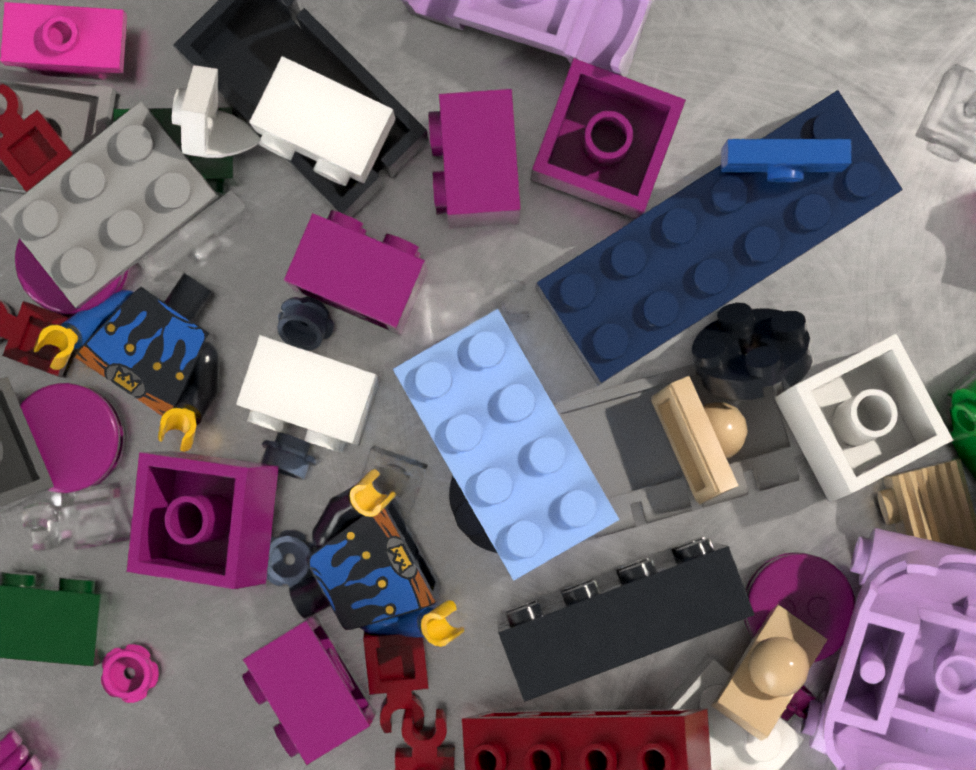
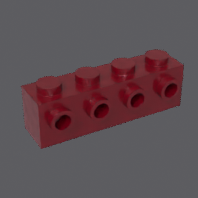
M708 709L488 711L462 718L465 770H712Z

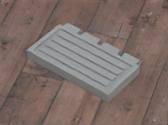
M691 364L553 403L620 519L596 533L595 537L598 538L636 527L630 504L636 502L641 504L646 523L692 511L687 492L689 484L651 401V397L670 383L690 376L703 406L713 402H725L738 408L746 419L748 430L741 450L731 458H727L738 486L714 499L702 503L703 508L749 495L743 472L749 470L753 472L759 492L799 481L794 458L802 456L804 453L774 397L784 392L782 382L764 387L763 398L754 400L726 399L716 396L705 389L701 376L696 374L695 365Z

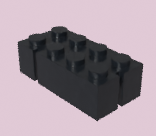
M218 0L173 44L181 58L192 69L193 65L218 69V95L230 107H233L235 112L252 129L253 127L249 122L282 56L393 109L395 121L364 184L352 178L349 179L346 186L331 181L313 170L317 161L296 151L291 160L280 156L334 211L353 217L383 187L379 176L383 170L392 178L429 142L427 129L305 8L300 11L297 0ZM296 19L298 20L300 27L294 22Z
M702 536L671 548L674 559L660 565H655L653 559L649 560V557L615 569L619 579L598 587L597 582L593 578L587 579L560 590L563 600L541 608L538 599L506 610L507 622L497 625L498 634L524 702L754 616V611L729 546L720 543L712 544L710 538L705 539Z

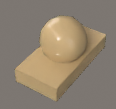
M690 376L670 383L651 397L652 404L696 502L700 505L737 487L738 483L727 458H731L741 450L748 433L746 419L738 408L725 402H713L703 406Z
M775 606L771 609L711 706L760 741L768 738L793 695L806 682L809 669L828 639L781 606Z

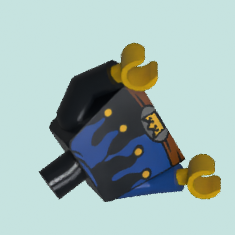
M183 273L165 301L143 287L138 288L135 292L123 289L114 293L100 305L90 310L75 313L62 323L61 326L51 325L44 328L34 346V352H38L41 347L49 344L55 345L60 349L61 352L54 357L50 365L54 370L63 368L68 362L73 349H79L74 356L75 358L162 416L157 437L160 442L163 441L164 435L170 430L176 429L185 433L180 447V451L183 452L191 449L196 426L201 423L219 393L220 354L213 345L215 335L194 322V319L213 292L186 273Z
M376 469L370 470L356 485L333 496L312 530L314 545H312L306 556L307 565L314 576L289 588L293 605L304 619L331 606L339 623L345 630L360 628L367 634H398L412 638H426L429 643L435 646H445L465 631L464 627L454 628L450 626L445 617L457 610V606L454 601L448 600L435 609L429 607L436 604L441 585L393 499L396 493L389 490L383 493L377 492L372 482L380 473Z

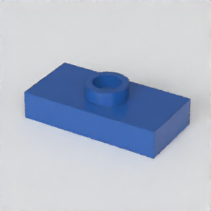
M727 139L721 148V172H767V181L799 182L804 180V172H843L851 165V139Z

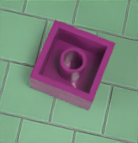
M573 58L534 162L530 180L635 219L645 212L686 99Z
M512 89L439 94L440 111L428 112L432 157L443 156L444 171L432 172L436 215L447 214L449 229L519 224L521 209Z
M330 210L327 219L312 213L284 281L300 294L315 298L326 305L401 336L428 273L425 260L420 258L419 247L386 233L383 242L366 236L367 230L363 228L364 224L334 210Z
M177 451L139 452L126 572L229 589L266 584L279 466Z
M316 614L256 649L243 659L248 670L242 673V678L249 692L259 705L267 701L269 702L279 719V723L274 725L273 729L281 745L291 758L300 754L306 765L370 727L376 715Z

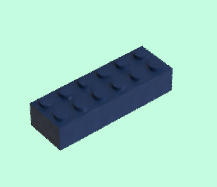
M836 90L761 139H851V165L843 172H804L803 181L780 183L767 181V172H721V165H719L536 282L535 290L597 386L903 190L839 90Z

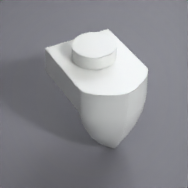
M193 65L187 89L177 88L172 107V124L181 125L182 154L205 158H222L240 154L258 145L260 137L247 123L232 114L218 110V69Z

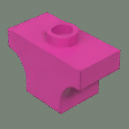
M5 2L0 61L5 66L36 70L42 75L52 77L102 80L103 73H123L127 13L122 9Z

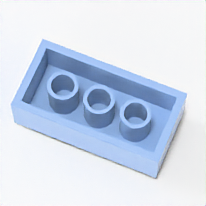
M498 309L393 368L395 375L513 581L620 520Z

